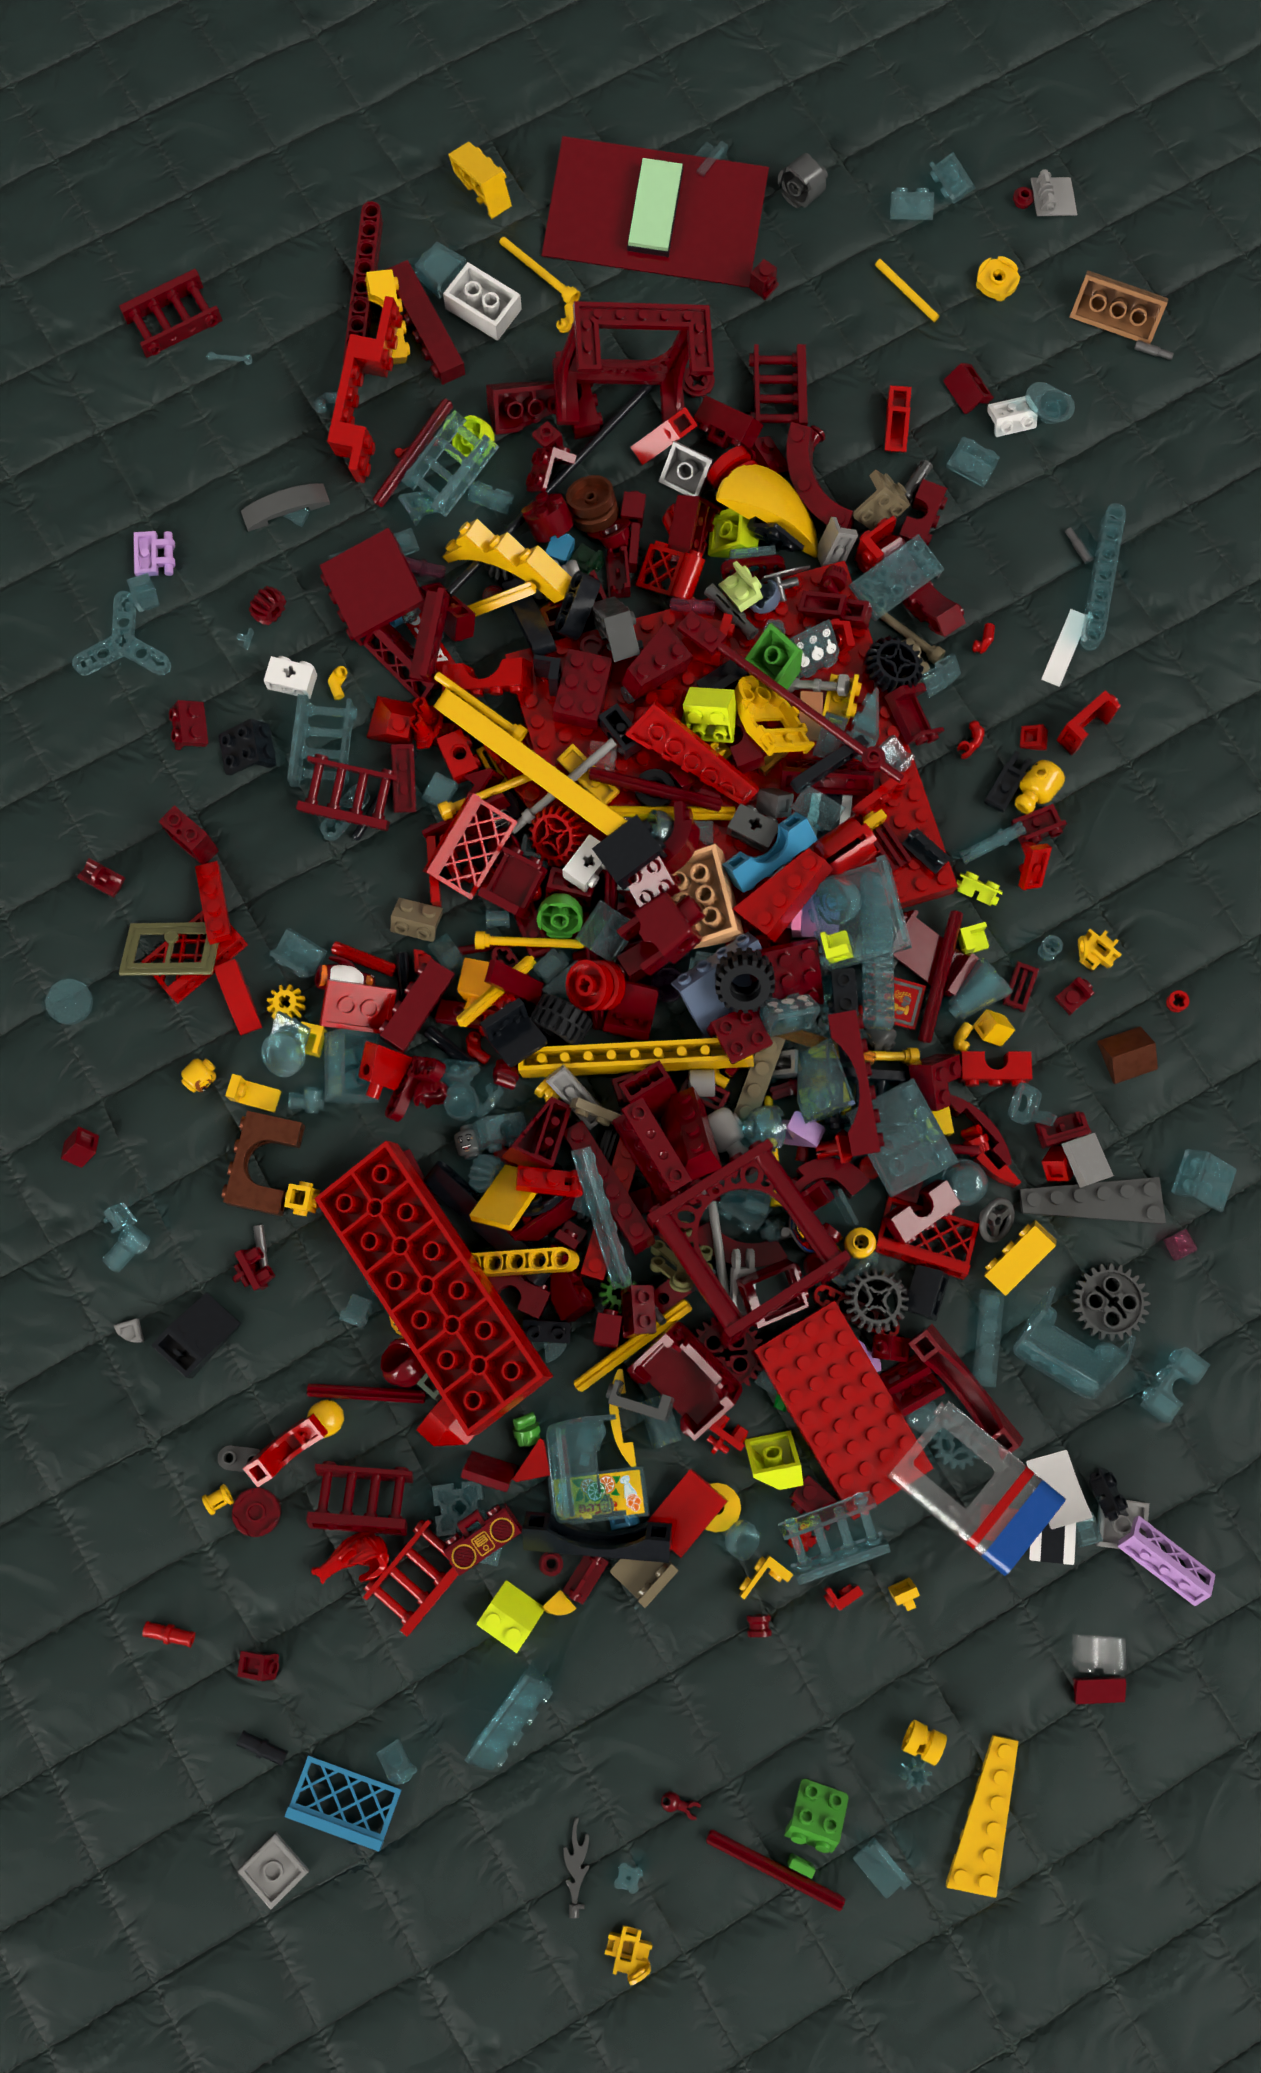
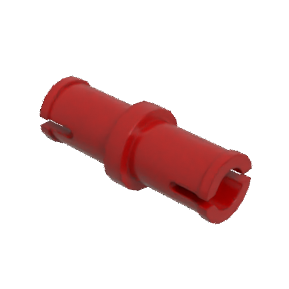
M147 1621L144 1625L142 1636L161 1640L163 1644L167 1645L174 1643L191 1648L194 1643L195 1632L175 1628L173 1624L166 1626Z

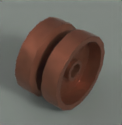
M599 475L582 477L573 482L568 488L566 500L573 518V524L577 529L583 532L595 533L607 529L617 520L619 509L612 483L607 478Z

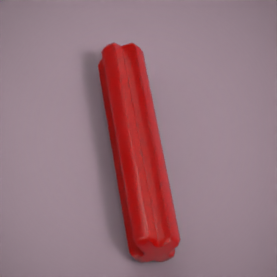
M337 941L332 945L331 952L337 956L388 976H393L396 971L394 963Z

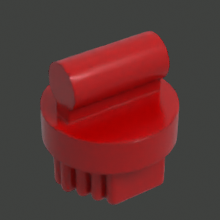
M977 1124L961 1131V1136L965 1139L962 1143L963 1145L980 1146L979 1154L991 1149L988 1143L990 1139L987 1133L983 1134L981 1125Z

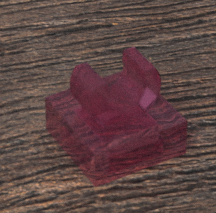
M1187 1229L1163 1240L1174 1261L1198 1250Z

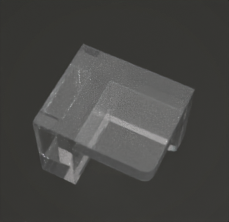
M591 740L589 757L605 742ZM618 745L594 765L597 768L614 772Z

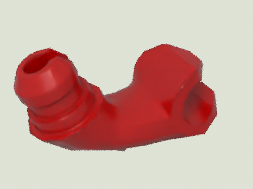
M976 720L969 723L972 741H962L957 747V751H966L961 755L962 759H967L982 744L985 728L980 726V723Z

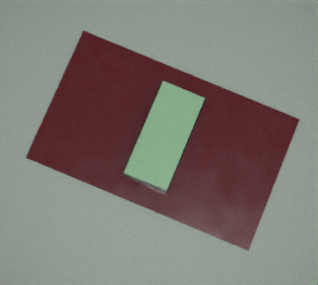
M562 136L541 256L749 288L769 167Z

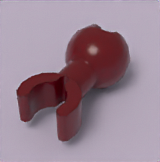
M671 1791L666 1792L661 1798V1805L665 1811L674 1812L679 1810L685 1812L689 1819L697 1820V1817L688 1810V1808L693 1806L701 1807L697 1800L685 1802L680 1800L677 1793ZM665 1797L668 1798L667 1802H663Z

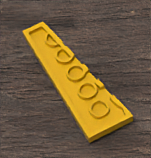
M996 1735L991 1737L983 1762L982 1773L978 1778L975 1788L976 1792L967 1813L968 1817L964 1830L962 1829L959 1846L956 1854H954L945 1885L947 1888L994 1898L997 1896L1019 1742L1016 1739Z

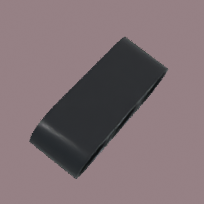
M577 571L573 575L554 624L555 632L573 641L581 637L600 589V581L582 571Z

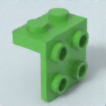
M803 1779L799 1785L793 1817L786 1826L784 1836L791 1838L794 1843L811 1845L819 1852L832 1853L840 1843L849 1799L848 1795L811 1780Z

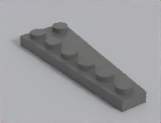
M1159 1177L1098 1182L1082 1188L1079 1187V1184L1018 1190L1021 1214L1131 1221L1149 1224L1166 1223Z

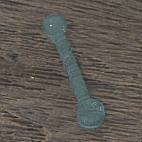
M209 352L207 355L209 360L244 361L247 365L253 361L250 355L239 357L219 355L214 352Z

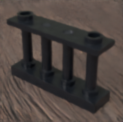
M829 1066L822 1070V1079L830 1080V1083H832V1117L822 1120V1125L830 1126L831 1130H843L844 1127L852 1126L858 1111L860 1097L859 1081L855 1068ZM872 1069L873 1076H868L869 1083H874L876 1087V1109L879 1110L881 1123H876L877 1129L896 1130V1134H910L911 1130L918 1128V1123H908L907 1088H910L911 1085L910 1072ZM844 1081H852V1085H854V1119L842 1118V1083ZM888 1084H894L898 1088V1122L886 1121V1087Z

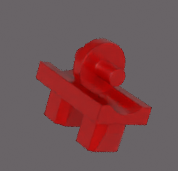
M724 1414L709 1428V1430L720 1437L718 1440L712 1435L707 1438L706 1441L713 1445L710 1452L715 1454L719 1449L724 1454H727L730 1448L723 1444L724 1440L738 1451H741L745 1446L743 1442L747 1437L748 1431L739 1424H737L731 1435L724 1431L723 1428L730 1420Z

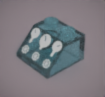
M829 619L790 638L803 650L798 679L802 677L809 678L822 667L829 668L837 662L840 650Z
M794 993L784 999L772 998L771 1001L766 1000L767 1005L764 1008L761 1007L759 1014L766 1031L772 1037L812 1028L821 1009L819 1004L809 994L800 995L799 993Z

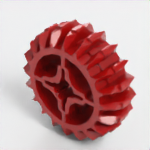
M565 805L544 807L542 811L536 813L537 818L531 820L534 826L528 829L532 832V836L528 839L533 840L534 843L530 848H536L535 856H541V861L544 863L548 862V866L556 865L562 867L566 865L585 841L583 836L588 834L582 830L585 823H579L581 816L574 815L575 811L568 809Z

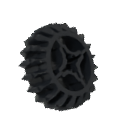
M889 635L885 639L881 637L869 647L870 649L866 652V659L863 663L866 666L864 673L870 674L868 681L873 680L874 687L879 686L881 693L885 692V690L890 693L902 685H908L912 688V684L916 687L922 678L924 667L921 664L923 659L917 657L919 651L913 650L914 644L908 645L906 644V639L900 641L898 636L892 639ZM880 654H889V656L885 655V657L880 656ZM907 675L906 678H898V676Z

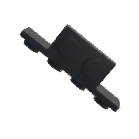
M833 969L831 971L833 994L830 996L831 1000H827L828 1014L856 1010L857 1015H859L855 969ZM838 1045L839 1062H851L849 1056Z

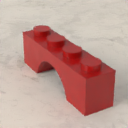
M523 657L502 659L498 669L491 676L484 679H478L474 669L463 663L443 665L442 674L474 697H483V694L486 693L500 696L503 695V692L509 691L513 694H521L523 690H532L533 663Z

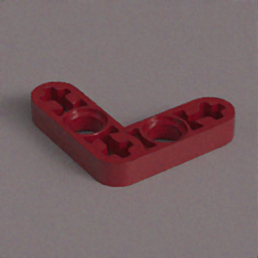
M411 1056L413 1057L412 1062L398 1088L393 1091L385 1111V1116L395 1122H399L406 1113L414 1094L415 1086L419 1080L438 1082L445 1073V1063L435 1058Z

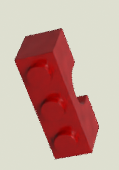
M961 1051L959 1054L962 1077L958 1078L959 1083H965L967 1087L979 1086V1083H988L990 1087H999L1003 1085L1002 1083H1012L1013 1087H1023L1033 1079L1031 1052L1008 1051L1004 1055V1066L999 1070L992 1069L987 1065L985 1051Z

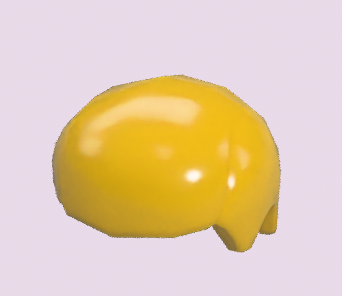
M328 1399L315 1403L307 1414V1417L314 1413L328 1431L324 1438L336 1434L344 1422L343 1409L338 1403Z

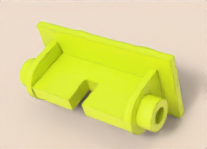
M966 871V874L960 872V876L963 879L962 881L957 880V892L973 897L975 890H977L979 894L976 900L989 906L997 905L999 897L996 895L997 893L1001 895L1003 893L999 889V884L990 880L987 883L979 881V876L969 871Z

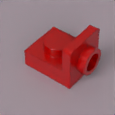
M838 618L831 619L820 629L822 635L825 629L830 630L832 643L836 645L835 653L837 656H844L855 647L850 621H840Z
M849 1583L838 1591L840 1594L838 1597L835 1596L829 1586H826L824 1590L827 1594L823 1597L831 1608L836 1606L840 1611L864 1593L857 1584L852 1586Z

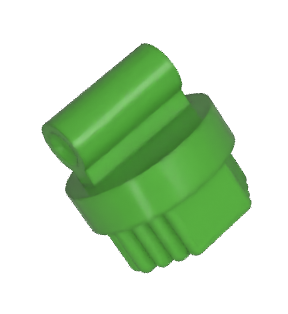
M530 1412L513 1419V1434L517 1439L518 1446L530 1447L536 1444L540 1439L539 1433L541 1430L539 1423L536 1422L535 1414Z

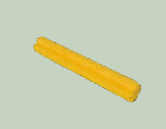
M529 581L467 605V607L475 612V617L534 595L536 593V585Z

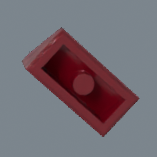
M1123 1676L1073 1678L1075 1704L1125 1702L1126 1678Z

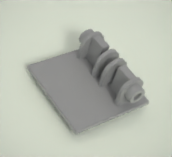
M1044 169L1040 171L1038 178L1030 179L1037 216H1077L1071 177H1051V173Z

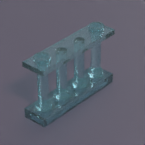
M456 410L446 418L443 426L413 466L406 471L404 478L401 480L412 490L418 485L434 499L431 506L444 517H447L499 448L485 434L479 439L464 427L463 424L466 422V419ZM457 432L475 446L468 457L450 444V441ZM444 450L461 464L454 475L436 461ZM430 468L448 482L441 492H438L423 479Z
M298 694L287 780L291 787H300V782L304 778L312 779L314 770L302 767L303 759H307L308 756L314 757L315 754L328 756V759H339V763L348 764L353 720L356 721L357 707H354L352 699L347 698L346 708L313 706L307 695ZM312 715L345 717L343 729L310 727L308 719ZM310 736L342 738L341 751L308 748L305 745L306 738ZM323 771L321 779L335 781L337 772ZM346 771L342 791L345 789V784L349 783L350 773Z
M870 1491L857 1493L853 1497L795 1518H788L778 1524L784 1540L791 1539L798 1562L791 1564V1568L798 1585L891 1552L882 1531L875 1532L869 1510L877 1507V1504ZM860 1513L866 1537L853 1541L846 1518ZM837 1522L844 1545L830 1550L823 1526ZM814 1530L821 1553L807 1558L800 1535Z

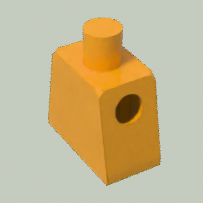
M464 958L457 988L458 993L467 1001L464 1010L492 986L484 982L489 962Z

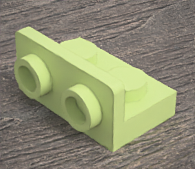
M735 561L733 566L736 573L727 577L718 586L740 612H743L763 598L760 591L762 585L756 576L752 578L746 565L741 566Z

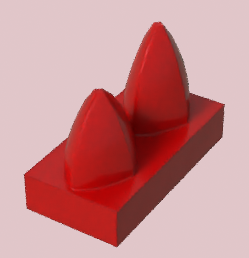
M1023 842L1021 846L1025 860L1024 863L1019 865L1021 876L1018 886L1023 890L1040 888L1043 885L1052 847L1047 843L1036 845L1033 842Z

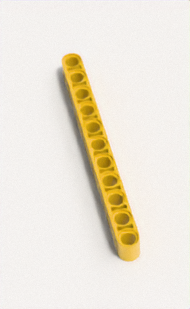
M445 688L434 704V708L607 836L628 821L449 689Z

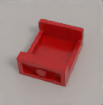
M1105 690L1066 724L1057 741L1071 756L1074 755L1089 735L1083 728L1096 717H1099L1106 725L1109 724L1121 707L1118 699Z

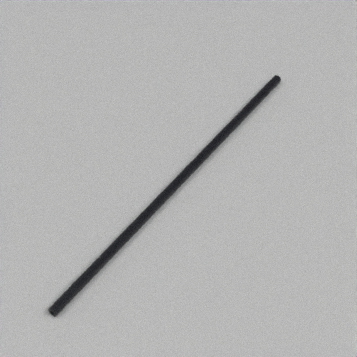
M643 385L578 452L575 464H567L547 485L545 492L548 495L551 494L655 385ZM536 497L528 505L536 500ZM522 512L500 535L506 532L512 535L525 522ZM474 561L448 587L446 591L450 597L476 573L484 562Z

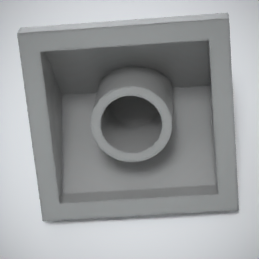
M673 441L659 482L684 495L700 496L708 483L707 474L713 465L714 459L677 441Z

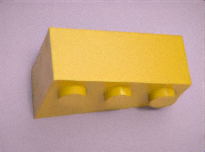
M468 141L448 154L454 173L468 190L473 189L479 196L476 200L480 205L484 203L487 206L488 215L491 219L512 207L505 183L506 174L501 167H497L490 157H486L479 147H475Z
M1036 1220L1031 1225L1027 1224L1018 1233L1020 1237L1014 1243L1010 1241L1002 1249L1003 1254L998 1260L994 1257L985 1266L987 1269L985 1277L1005 1296L1056 1246V1239Z

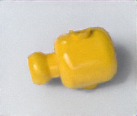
M1048 760L1036 762L1020 781L1019 787L1023 794L1016 797V808L1022 813L1029 814L1034 811L1036 803L1046 804L1050 802L1064 785L1065 776L1061 768Z

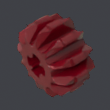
M266 586L263 590L259 589L257 595H254V599L250 601L249 611L251 616L263 625L269 626L272 622H276L277 618L281 616L282 611L285 610L284 606L287 602L284 599L285 596L273 587Z

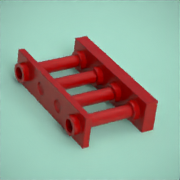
M428 1519L426 1522L421 1520L413 1529L415 1533L413 1538L377 1580H371L364 1588L367 1593L363 1598L366 1601L374 1594L402 1619L401 1623L404 1626L400 1631L406 1637L411 1634L459 1576L454 1567L447 1574L443 1571L440 1573L412 1548L422 1536L446 1557L443 1552L446 1543L428 1529L434 1522L431 1519ZM405 1555L434 1580L433 1583L436 1587L431 1593L421 1590L396 1567ZM389 1575L418 1600L417 1603L420 1606L414 1613L411 1610L408 1612L380 1587Z

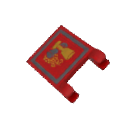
M873 970L866 971L864 979L879 983L873 1009L860 1005L858 1006L859 1015L871 1019L882 1018L889 1024L915 1030L926 986L881 974Z

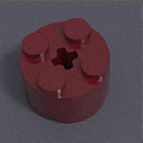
M542 492L536 496L534 502L521 510L537 542L551 541L549 537L554 535L559 538L573 526L572 515L560 493L548 495L547 492Z

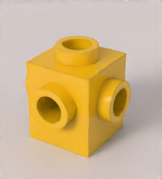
M299 1181V1185L289 1184L285 1194L284 1207L293 1209V1214L307 1216L308 1212L316 1213V1209L319 1206L314 1198L320 1194V1190L313 1188L312 1183Z

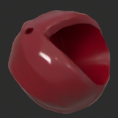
M404 1337L392 1341L381 1356L380 1369L383 1372V1377L390 1384L404 1388L412 1387L426 1373Z

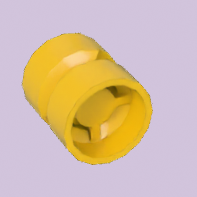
M913 1720L905 1733L901 1748L913 1756L920 1754L921 1760L936 1766L944 1752L947 1735L935 1729L928 1731L927 1725Z

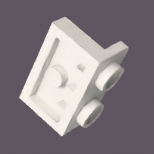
M1029 395L988 404L987 412L995 424L994 434L996 437L1037 427L1038 409Z

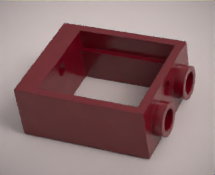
M175 805L158 821L170 838L201 865L208 863L218 853L219 849L210 836Z
M643 940L616 957L617 965L621 968L626 981L636 983L648 975L639 965L659 951L655 944L644 942Z
M784 1259L737 1279L736 1283L746 1313L748 1314L760 1306L753 1284L785 1271L789 1286L799 1281L802 1276L798 1264ZM806 1290L753 1326L759 1329L808 1308V1291Z

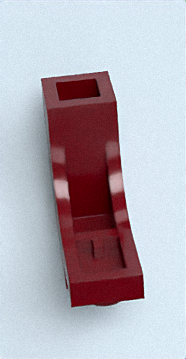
M683 801L674 802V829L668 840L664 842L667 847L663 850L667 857L663 858L661 856L671 875L690 860L697 848L700 837V829L693 821V812Z
M832 1157L813 1159L806 1162L795 1171L801 1178L794 1177L792 1179L799 1192L809 1184L820 1179L833 1182L842 1189L849 1199L870 1182L865 1174L849 1162L841 1164L840 1159Z

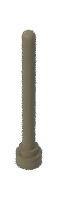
M862 594L858 595L859 600L870 602L874 615L906 639L912 637L915 642H918L921 650L927 653L928 661L935 666L941 661L946 653L940 646L936 647L935 645L931 646Z

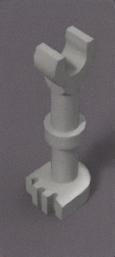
M839 674L837 682L822 681V679L815 678L814 681L796 678L788 688V691L791 693L799 689H810L813 692H821V690L837 691L838 696L847 697L851 682L849 681L850 677L845 674Z

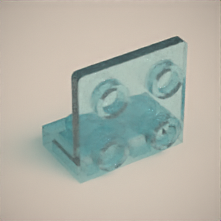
M1186 1149L1171 1192L1177 1196L1196 1198L1216 1211L1223 1212L1237 1170L1208 1151Z

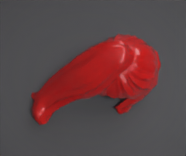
M359 1532L345 1539L320 1567H312L311 1574L318 1576L321 1584H324L326 1579L334 1573L359 1564L369 1566L370 1569L365 1574L360 1575L358 1580L360 1582L373 1580L384 1573L389 1562L387 1545L381 1536H375L376 1533Z

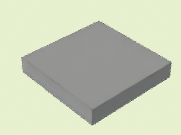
M1095 1133L1062 1144L1080 1188L1114 1176Z
M1100 1496L1099 1501L1105 1499L1106 1497ZM1126 1500L1128 1504L1126 1509L1129 1516L1118 1515L1119 1518L1111 1522L1108 1518H1105L1099 1504L1095 1546L1120 1549L1118 1547L1119 1540L1131 1532L1135 1517L1139 1515L1148 1522L1150 1503ZM1140 1528L1139 1532L1147 1538L1146 1532Z
M276 1832L238 1870V1873L265 1904L272 1909L310 1870Z

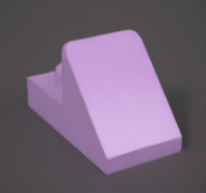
M794 1111L790 1120H782L774 1139L778 1144L817 1148L826 1129L801 1112Z

